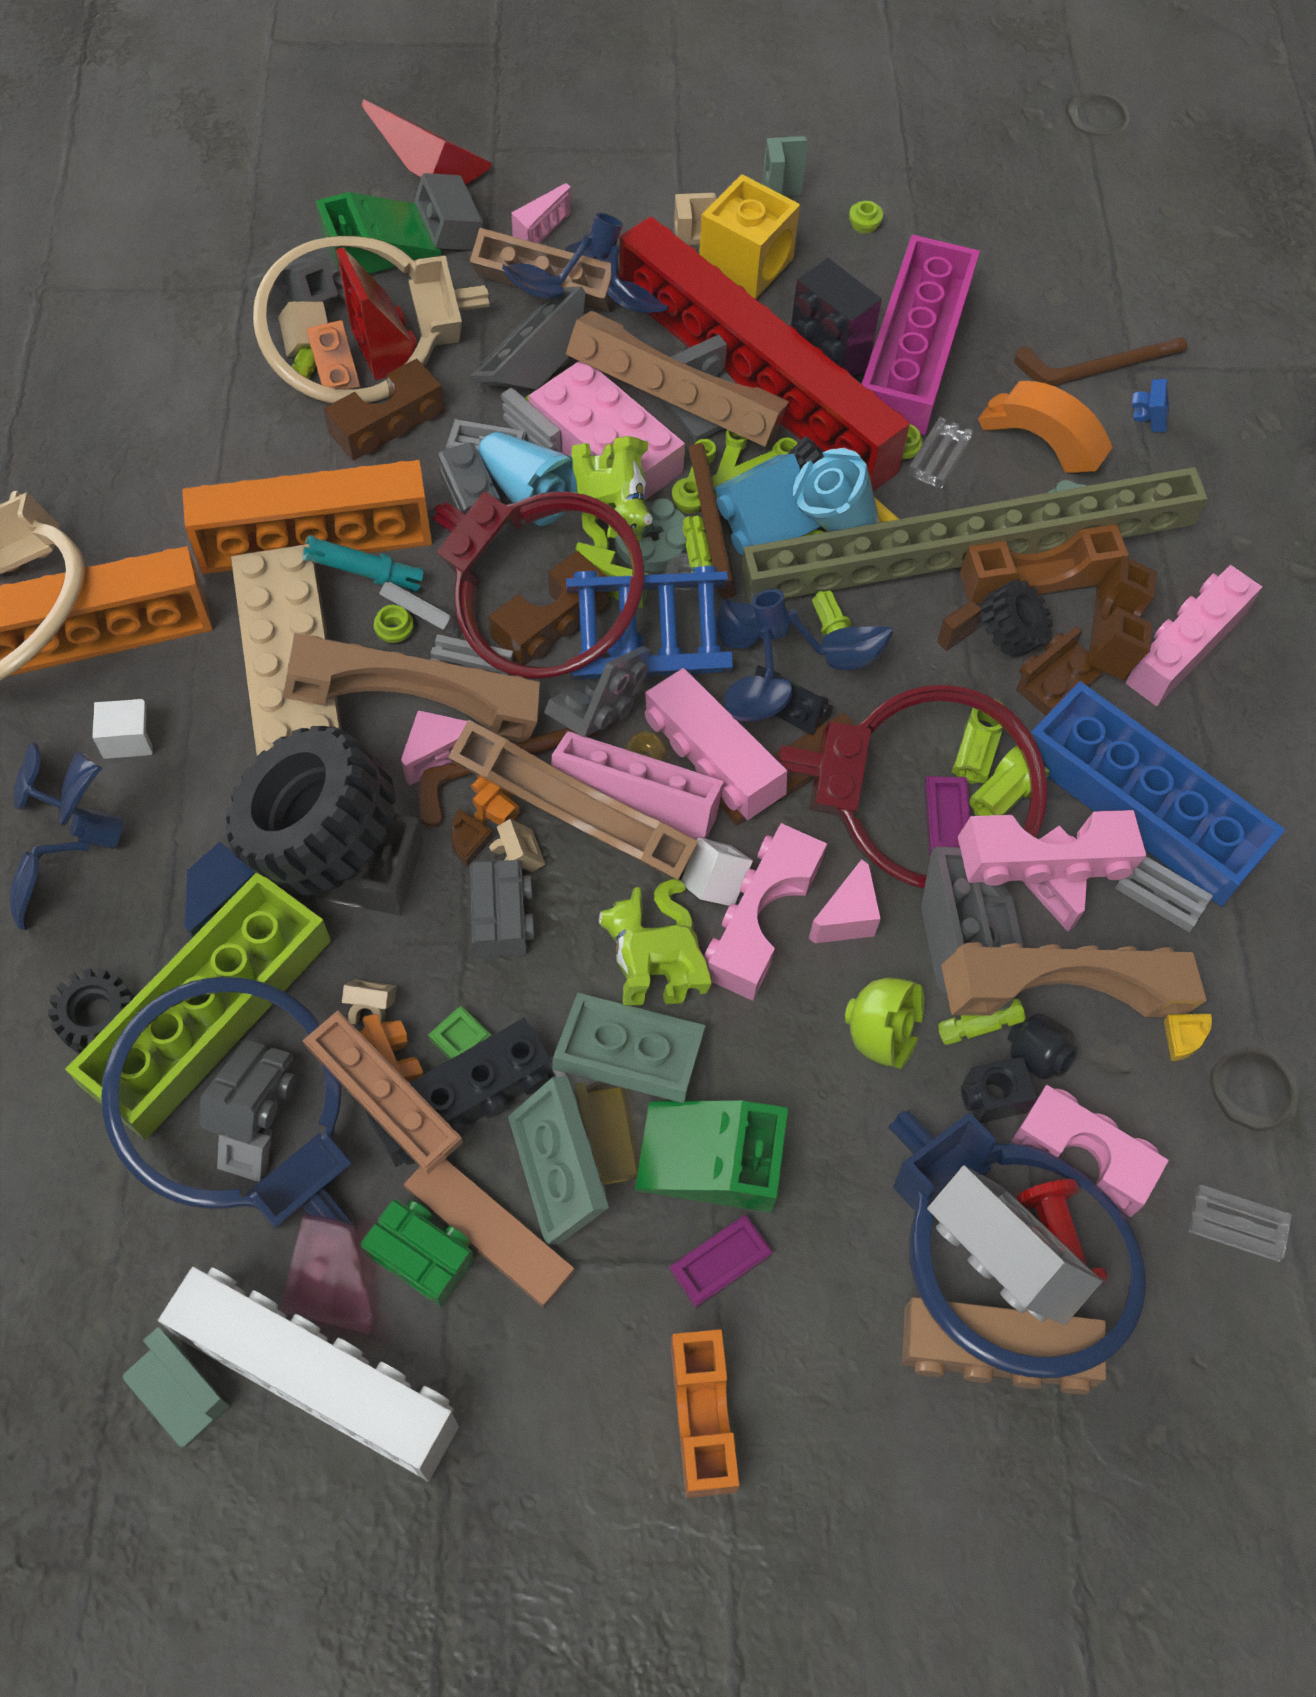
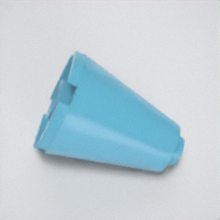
M494 432L487 435L480 442L478 453L488 474L512 503L548 492L577 493L573 458L569 455L502 432ZM565 512L549 515L532 523L538 526H545L556 521Z
M845 448L827 450L822 453L824 458L814 464L810 460L797 475L793 487V495L799 509L828 532L880 523L867 465L855 451Z

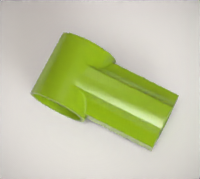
M972 708L964 727L963 738L952 769V773L957 777H967V783L970 784L985 783L987 781L1004 729L997 721L978 709ZM979 721H987L993 727H986L982 725Z
M1015 746L1006 754L997 766L994 775L971 796L969 804L976 816L1006 815L1023 797L1026 799L1030 798L1028 769L1018 746ZM1045 767L1047 778L1050 774V770Z

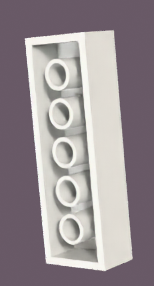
M194 1267L191 1268L158 1319L163 1326L184 1343L424 1480L430 1481L459 1428L452 1414L454 1409L448 1405L450 1401L425 1386H423L420 1393H417L410 1389L411 1385L405 1381L406 1376L383 1362H380L376 1369L369 1366V1361L362 1357L363 1352L340 1338H337L333 1345L326 1342L328 1338L319 1333L320 1328L297 1314L293 1316L291 1321L285 1319L287 1315L277 1309L278 1305L256 1291H252L249 1298L246 1297V1292L236 1286L237 1282L223 1272L211 1267L208 1274H205Z

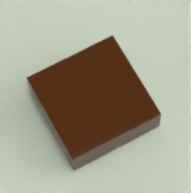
M972 600L944 618L937 643L947 651L974 633L981 614V608Z

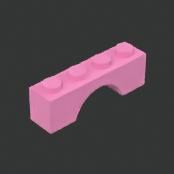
M1134 810L1093 812L1078 831L1077 839L1065 844L1048 843L1033 837L1019 825L1013 815L971 816L958 835L968 883L984 882L989 886L1018 880H1025L1029 884H1038L1049 879L1066 878L1069 882H1079L1090 877H1107L1109 880H1120L1130 876L1146 857Z
M782 823L774 837L770 835L765 837L757 858L762 859L757 870L755 871L750 868L741 884L740 892L744 893L739 905L731 903L724 916L722 926L726 930L720 940L713 938L705 953L704 958L708 963L711 982L754 1001L771 967L775 950L762 934L757 917L766 905L778 898L792 895H807L823 862L827 843Z

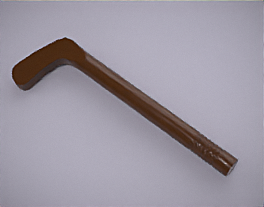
M1184 337L1064 368L1047 367L1029 347L1023 346L1016 352L1014 362L1036 382L1057 386L1075 379L1186 351L1187 341Z
M567 727L514 744L534 755L557 748L567 731L575 734L578 733ZM596 731V732H594V733H592V734H590V735H588V736H586V737L589 738V737L596 736V735H598V731ZM454 763L430 767L423 771L419 802L420 820L424 826L438 828L442 824L438 800L439 788L453 779L472 774L471 772Z

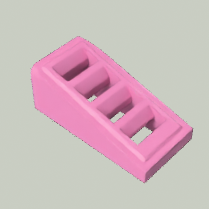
M565 183L511 213L513 237L540 244L571 214V187Z

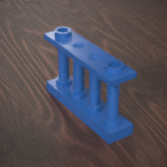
M699 566L693 568V573L645 575L643 590L658 589L662 645V648L658 649V655H648L645 662L648 664V670L645 676L673 675L682 668L689 674L728 673L733 668L732 652L721 651V646H717L714 587L725 585L728 580L727 571L717 572L716 566ZM580 571L574 573V578H566V593H579L582 652L578 653V655L597 643L595 592L619 591L621 614L628 597L632 576L598 577V572ZM698 587L701 647L697 648L698 653L682 654V648L677 646L674 589ZM636 614L621 636L622 650L618 651V657L638 648ZM601 656L587 666L571 672V680L600 679L606 663L617 657L602 658Z

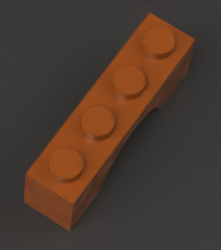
M1117 524L1080 529L1065 543L1040 553L1021 554L1014 552L1008 547L1006 541L968 546L959 574L968 601L971 602L973 600L976 604L985 603L983 599L989 593L1015 579H1020V582H1028L1029 588L1034 586L1038 590L1037 594L1095 586L1102 581L1123 555L1128 557L1129 554Z

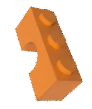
M722 1329L672 1334L670 1346L686 1498L736 1493L739 1488L734 1434L730 1430L727 1410V1372Z

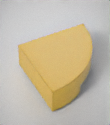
M1211 1014L1167 1015L1164 1019V1026L1171 1061L1185 1059L1193 1055L1203 1045L1211 1030Z

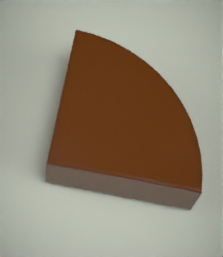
M459 809L452 820L451 842L457 858L468 867L493 838V832Z

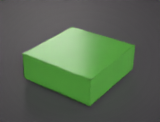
M459 1006L428 1036L429 1040L450 1060L489 1038L491 1034L462 1006Z

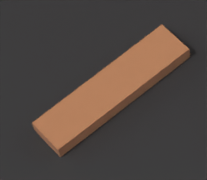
M336 1011L303 1040L305 1047L427 1175L463 1143L458 1133L339 1011Z
M446 1159L428 1175L419 1167L403 1184L405 1190L447 1226H451L464 1234L471 1241L470 1246L543 1309L575 1273V1269Z

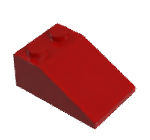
M343 247L336 249L351 332L374 380L386 378V374L407 363L418 346L412 330L406 331L405 329L406 322L401 307L393 305L388 293Z

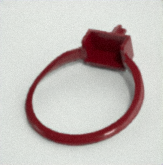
M484 491L466 515L446 501L442 506L438 504L435 507L436 514L432 518L433 521L451 532L436 553L456 573L454 604L459 626L470 647L489 665L507 674L524 678H550L565 675L587 666L605 654L620 639L636 614L643 592L645 577L644 560L639 541L633 529L611 506L591 496L575 492L542 493L516 503L504 505ZM570 511L585 512L602 519L623 540L632 566L628 597L613 627L587 651L566 660L565 664L557 666H524L509 661L497 654L485 642L477 626L475 606L478 588L476 585L479 581L469 571L472 565L506 522L520 530L523 526L520 521L523 519L526 524H529L549 515Z
M931 685L905 691L885 701L859 725L853 726L830 721L822 732L819 752L781 745L778 762L788 772L814 776L809 810L838 815L849 837L866 859L893 878L925 889L927 875L908 870L887 857L870 839L860 818L856 817L853 819L852 811L856 812L858 809L870 735L888 718L909 707L937 701L968 705L989 715L1010 734L1025 760L1030 780V803L1023 829L1035 838L1040 830L1046 809L1047 778L1045 766L1036 742L1028 729L1017 716L1000 702L978 691L959 686Z

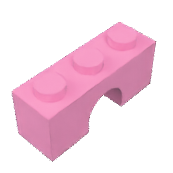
M1046 1085L1011 1142L1042 1149L1056 1157H1059L1064 1148L1071 1146L1082 1147L1088 1150L1096 1158L1099 1165V1177L1095 1184L1111 1198L1120 1211L1132 1217L1145 1205L1169 1160L1160 1155L1158 1149L1150 1142L1140 1138L1134 1139L1118 1129L1117 1124L1111 1118L1100 1113L1094 1114L1079 1105L1076 1098L1067 1091L1058 1088L1053 1089Z

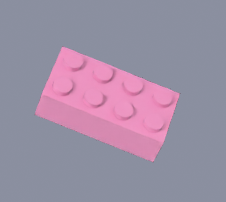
M578 361L529 395V403L560 429L561 453L572 457V445L588 443L590 444V455H602L606 444H613L615 438L632 436L649 441L648 451L641 457V465L646 480L644 501L683 473L685 443L598 369Z

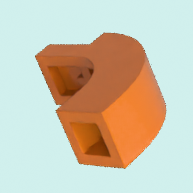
M1019 381L1009 395L1002 393L993 397L978 418L983 431L1021 428L1039 435L1053 448L1065 473L1097 471L1113 448L1104 427L1087 406L1064 390L1041 382Z

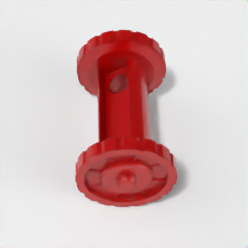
M1074 1179L1056 1180L1034 1186L1018 1194L1017 1200L1026 1209L1036 1208L1040 1222L1087 1266L1066 1201L1079 1192L1077 1181ZM1089 1268L1103 1281L1102 1283L1108 1280L1104 1268Z

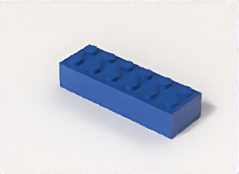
M1081 681L1030 733L1041 753L1044 766L1050 770L1048 778L1094 812L1134 810L1144 849L1179 876L1213 895L1211 900L1221 907L1224 906L1286 831L1282 826Z

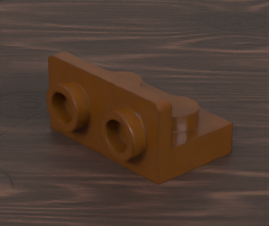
M1077 626L1066 635L1062 632L1057 634L1047 645L1046 651L1039 657L1036 654L1032 655L1019 670L1022 676L1016 691L1045 716L1051 712L1079 681L1090 688L1104 675V672L1088 664L1089 652L1078 644L1083 631Z

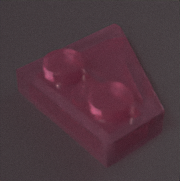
M306 1214L302 1218L280 1308L281 1312L291 1315L297 1314L303 1318L367 1334L371 1333L375 1320L353 1225Z

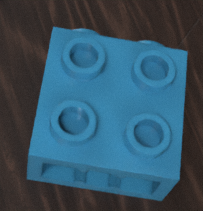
M794 454L777 455L714 487L718 496L716 499L718 510L728 520L733 532L731 535L732 543L737 552L742 556L743 547L801 537L820 527L819 524L799 509L794 498L793 487L795 479L801 471Z

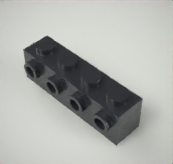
M524 1017L411 1081L409 1084L461 1137L471 1128L470 1124L485 1115L487 1118L495 1117L510 1106L511 1100L523 1093L532 1095L553 1076L552 1060ZM365 1110L370 1124L395 1167L406 1163V1165L416 1163Z

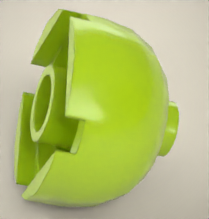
M888 977L870 982L859 992L856 999L852 998L849 1001L845 1012V1022L850 1025V1035L855 1047L868 1060L879 1065L892 1066L899 1069L903 1068L909 1061L919 1038L915 1036L910 1037L914 1021L922 1023L924 1016L925 998L923 987L915 982H911V980Z

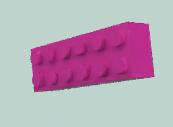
M912 234L862 385L872 390L878 398L893 410L901 413L911 425L919 430L920 434L926 435L971 288L980 251Z

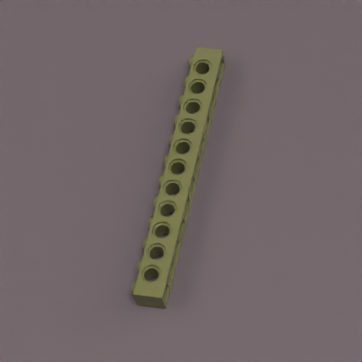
M1196 467L747 546L743 547L742 575L750 604H752L755 595L768 589L782 591L786 599L818 593L819 591L836 590L962 567L968 546L1006 541L1008 547L1014 552L1033 554L1053 549L1065 543L1080 529L1117 524L1120 534L1124 538L1195 525L1208 498Z

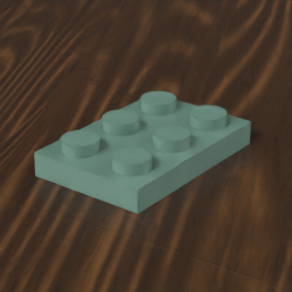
M577 992L553 1056L552 1069L684 1103L703 1039L705 1025L632 1006H623L621 1003Z
M568 1076L552 1077L508 1116L544 1242L548 1246L563 1243L609 1209L605 1187L600 1181L592 1155V1146L586 1136L579 1113L578 1101L573 1094Z

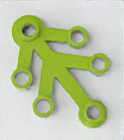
M727 430L725 437L726 449L717 474L712 476L714 487L777 455L787 454L797 442L792 438H782L774 444L772 451L736 466L741 450L747 446V438ZM733 437H739L741 439L735 440L733 439ZM709 439L698 440L695 444L702 443L705 450L709 452L707 453L709 464L712 463L716 454L715 443ZM693 466L688 478L680 479L672 488V500L676 507L688 514L701 510Z

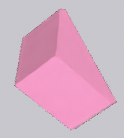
M418 710L401 758L405 780L409 786L420 781L423 771L426 769L452 763L448 756L467 721Z
M861 859L813 920L809 939L816 944L875 936L881 918L868 863Z

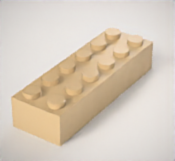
M308 544L231 556L257 756L263 750L268 751L273 747L275 740L282 736L290 737L292 736V731L300 728H308L310 730L311 726H328L342 729L337 696L327 698L325 706L283 698L294 633L306 636L314 635L328 640L316 564L312 561H305L302 558L304 546L309 548Z

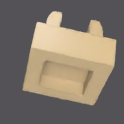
M512 819L497 827L501 839L495 840L489 848L492 852L499 855L506 852L505 860H519L522 868L530 872H534L545 865L531 828Z
M353 979L345 984L342 1003L353 1004L348 1013L349 1022L351 1024L358 1023L360 1012L363 1008L371 1010L373 1014L377 1013L380 1023L384 1022L386 1017L385 1009L395 1003L397 985Z

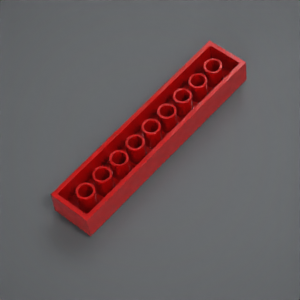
M652 216L619 236V247H621L619 252L620 280L622 282L630 281L643 287L663 304L669 305L668 310L647 314L689 348L720 335L727 343L725 370L736 384L751 388L758 387L789 401L781 424L798 439L802 440L805 436H808L824 452L839 448L855 451L867 465L873 492L899 473L910 422L901 413L893 410L878 398L872 390L867 389L853 378L846 369L838 366L821 349L813 346L798 334L793 327L788 326L773 314L767 306L758 302L742 286L733 282L717 266L708 262L692 246L687 245L673 234L668 227L663 226Z

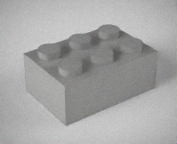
M965 1165L962 1166L927 1208L939 1221V1224L936 1226L937 1231L953 1245L958 1247L962 1244L971 1253L967 1259L968 1262L987 1279H991L994 1276L1004 1286L1000 1294L1012 1307L1023 1314L1028 1310L1042 1322L1049 1318L1066 1325L1103 1282L1007 1189Z

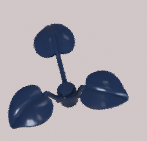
M596 213L589 235H584L582 241L565 248L564 251L575 254L560 275L553 277L542 268L530 264L520 263L508 266L503 264L502 266L508 278L522 290L542 298H558L564 292L560 284L565 281L583 255L611 263V283L613 285L608 286L607 293L621 306L644 313L662 312L669 309V305L663 304L643 287L630 281L622 282L619 279L618 255L621 247L616 244L623 223L618 218L607 213Z
M768 589L758 593L753 598L752 604L737 603L723 599L717 618V632L721 643L730 648H746L753 645L759 637L763 638L766 662L764 678L760 676L745 677L729 687L724 697L725 708L732 715L733 719L757 721L769 718L786 707L792 697V686L788 679H773L774 666L771 639L785 636L789 631L791 623L795 625L819 655H826V662L830 667L840 670L858 669L875 660L891 638L892 627L859 626L837 629L825 635L822 640L823 645H821L798 618L797 611L795 609L788 611L784 594L778 589Z
M30 742L24 755L23 764L15 780L13 793L15 809L22 810L30 795L59 808V825L66 826L71 815L74 814L70 834L76 836L78 842L36 846L32 849L31 853L24 852L13 876L9 896L13 920L18 928L22 930H27L24 914L37 879L38 860L40 857L47 853L72 850L88 852L90 844L114 849L120 839L123 825L121 816L76 806L90 783L103 769L98 764L92 762L86 754L77 752L73 756L63 782L62 800L39 791L34 783L40 767V750L35 742Z

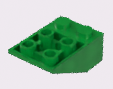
M353 192L315 200L321 232L324 238L355 236L381 240L399 248L414 261L441 255L440 248L434 247L415 203ZM350 246L328 247L336 269H340L336 249L342 247L368 273L397 267L382 256L365 249Z
M742 1100L684 1101V1103L677 1101H649L635 1191L772 1213L777 1199L788 1108Z

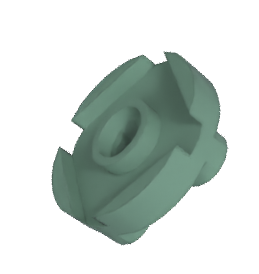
M660 498L654 502H644L647 511L653 518L651 524L641 534V541L639 542L643 554L644 571L659 572L668 570L681 562L684 558V552L687 550L685 544L687 539L684 538L682 529L685 516L674 508L670 500ZM655 532L659 534V540L653 541L651 537L644 538L643 536L646 533ZM618 535L614 540L616 551L625 563L631 565L628 550Z

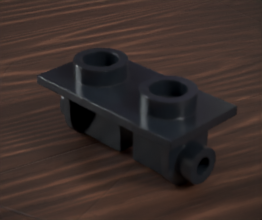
M758 665L755 676L764 678L766 668ZM774 671L773 679L784 678ZM790 681L792 697L786 707L775 714V716L814 735L818 720L820 718L824 720L829 718L833 706L829 704L828 698L820 697Z

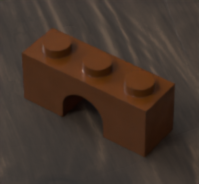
M417 358L386 374L390 400L387 402L370 404L362 400L356 392H353L323 408L329 434L352 461L373 452L381 445L404 435L412 428L435 418L438 414L445 411L442 385Z
M578 550L548 571L549 595L556 601L550 605L536 606L527 602L520 594H517L489 615L491 639L502 649L513 651L514 660L518 664L525 666L531 660L541 658L552 644L562 637L570 636L580 624L579 593H566V578H574V573L580 571L598 572V577L607 576ZM609 591L595 592L596 614L600 613L609 602Z
M1123 555L1097 585L1089 665L1101 672L1124 680L1150 652L1152 623L1140 618L1147 605L1155 598L1156 571Z

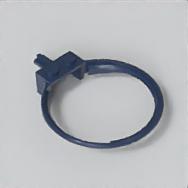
M214 977L192 981L163 993L147 1004L127 1024L118 1037L107 1061L102 1082L101 1099L105 1128L113 1148L125 1167L150 1190L179 1204L202 1209L251 1207L257 1209L274 1230L303 1208L331 1243L339 1238L353 1223L327 1193L325 1188L348 1170L351 1163L333 1142L334 1127L341 1104L342 1084L323 1064L325 1097L318 1124L326 1127L322 1135L318 1133L245 1193L246 1196L240 1198V1188L230 1190L195 1189L171 1181L159 1174L142 1159L131 1144L123 1126L119 1109L118 1094L121 1072L134 1043L157 1017L183 1001L222 992H239L254 995L268 1000L287 1011L304 1027L309 1035L321 1025L316 1017L304 1005L284 991L263 982L239 977Z
M909 1110L901 1112L896 1120L890 1123L889 1129L913 1153L911 1157L903 1162L893 1186L896 1192L914 1210L909 1236V1262L913 1280L929 1314L954 1343L968 1354L996 1369L1031 1378H1061L1082 1373L1105 1362L1126 1343L1140 1319L1146 1293L1145 1267L1140 1246L1131 1226L1117 1205L1100 1187L1067 1162L1042 1149L1020 1144H996L994 1136L970 1112L936 1138ZM993 1163H998L999 1165H1028L1052 1171L1067 1179L1076 1180L1078 1186L1093 1196L1108 1212L1118 1227L1127 1248L1131 1267V1284L1129 1285L1124 1310L1116 1325L1104 1338L1082 1351L1057 1357L1028 1356L1003 1349L987 1341L970 1329L954 1313L942 1295L935 1278L930 1244L934 1215L927 1208L963 1165L983 1176L991 1170L989 1165Z

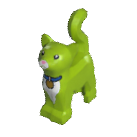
M632 436L615 438L613 444H606L602 455H590L591 450L588 443L572 445L573 471L577 482V493L591 496L611 506L628 522L640 542L641 534H643L653 519L644 503L646 480L641 465V457L648 451L649 441ZM582 512L583 529L594 540V546L609 550L608 538H615L618 536V533L609 525L606 534L596 522L598 517Z
M670 879L662 882L654 891V901L663 914L677 922L676 925L659 928H643L641 926L643 907L640 887L633 889L630 899L616 901L610 909L600 912L599 924L614 939L616 961L627 979L623 985V1006L643 1005L645 993L650 984V975L666 976L668 984L663 992L665 1004H683L689 988L698 989L700 994H707L711 986L707 961L699 949L697 935L693 931L694 923L688 910L671 900L672 894L684 892L686 889L685 884L680 880Z

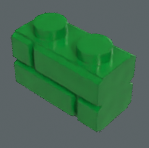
M394 1199L379 1217V1221L374 1224L365 1236L360 1247L367 1257L442 1307L475 1260L472 1250L468 1248L471 1241L451 1226L442 1231L430 1223L433 1215L417 1202L410 1200L405 1206Z

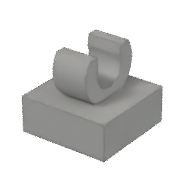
M265 1129L263 1134L257 1133L249 1143L229 1138L227 1133L219 1135L217 1169L260 1182L268 1171L272 1130Z

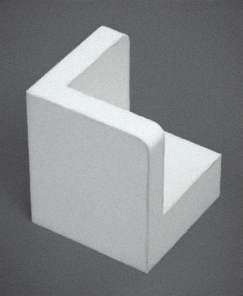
M143 699L94 702L93 740L103 759L153 754V746L146 733L147 706Z
M698 837V843L690 856L681 881L689 891L701 900L728 906L731 903L735 904L743 879L753 861L732 845Z

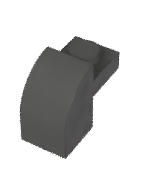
M303 258L294 260L286 266L274 282V287L267 304L266 315L285 308L288 302H321L337 296L338 293L328 260L322 258ZM267 271L246 279L253 303L259 285Z

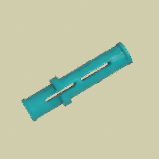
M311 535L306 539L305 543L309 545V548L305 546L303 548L302 558L305 561H312L373 579L374 584L381 586L385 582H391L396 586L413 592H417L421 586L416 583V580L422 582V568L392 561L389 555L381 553L379 556L324 541Z

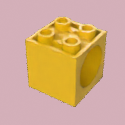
M741 174L702 214L699 254L712 265L717 266L723 274L737 285L742 286L748 294L756 299L794 259L800 204Z

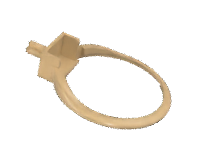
M335 236L316 239L299 245L284 254L271 266L262 279L256 293L253 308V324L258 345L265 359L277 375L297 391L330 404L356 392L365 402L374 403L390 397L387 380L372 387L354 390L334 389L323 386L296 372L286 363L275 348L267 326V304L274 287V282L286 266L301 255L319 248L350 246L376 253L389 260L403 273H408L411 277L408 280L421 338L407 363L417 358L424 367L435 346L459 342L462 325L459 311L489 307L490 303L488 290L485 288V285L454 290L446 256L423 258L414 261L399 248L381 240L355 236Z
M13 491L9 501L0 504V574L13 572L22 564L36 558L41 559L48 556L54 550L55 545L63 554L66 574L60 595L44 621L18 648L0 660V681L30 661L58 632L78 599L85 576V561L80 548L64 532L58 529L59 523L27 492L21 495L18 491Z

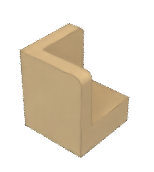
M715 193L675 194V233L687 245H700L701 216L716 200Z
M288 302L278 316L286 356L295 357L302 346H311L306 328L328 323L323 302Z

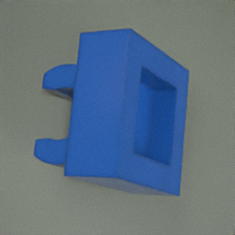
M1167 379L1152 380L1151 394L1147 392L1133 393V420L1144 422L1150 419L1152 432H1167L1170 405Z

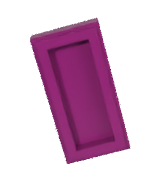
M926 776L924 791L929 856H931L932 850L936 846L960 848L958 835L970 818L967 777Z
M745 1214L669 1266V1272L694 1308L697 1309L769 1259L773 1251Z

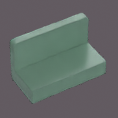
M806 136L767 138L762 185L785 197L800 196L802 194L808 149V139Z
M158 1326L143 1340L150 1350L123 1374V1380L181 1448H187L230 1408V1405L174 1340Z

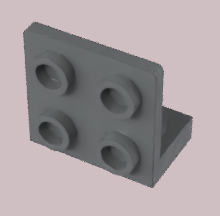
M720 335L671 356V358L692 368L736 383L725 370L727 343ZM661 399L695 441L723 429V427Z
M641 646L607 662L599 682L588 680L550 698L544 713L584 738L599 729L604 730L609 724L618 719H624L634 703V699L631 698L633 690L647 673L648 664L645 662L650 650Z

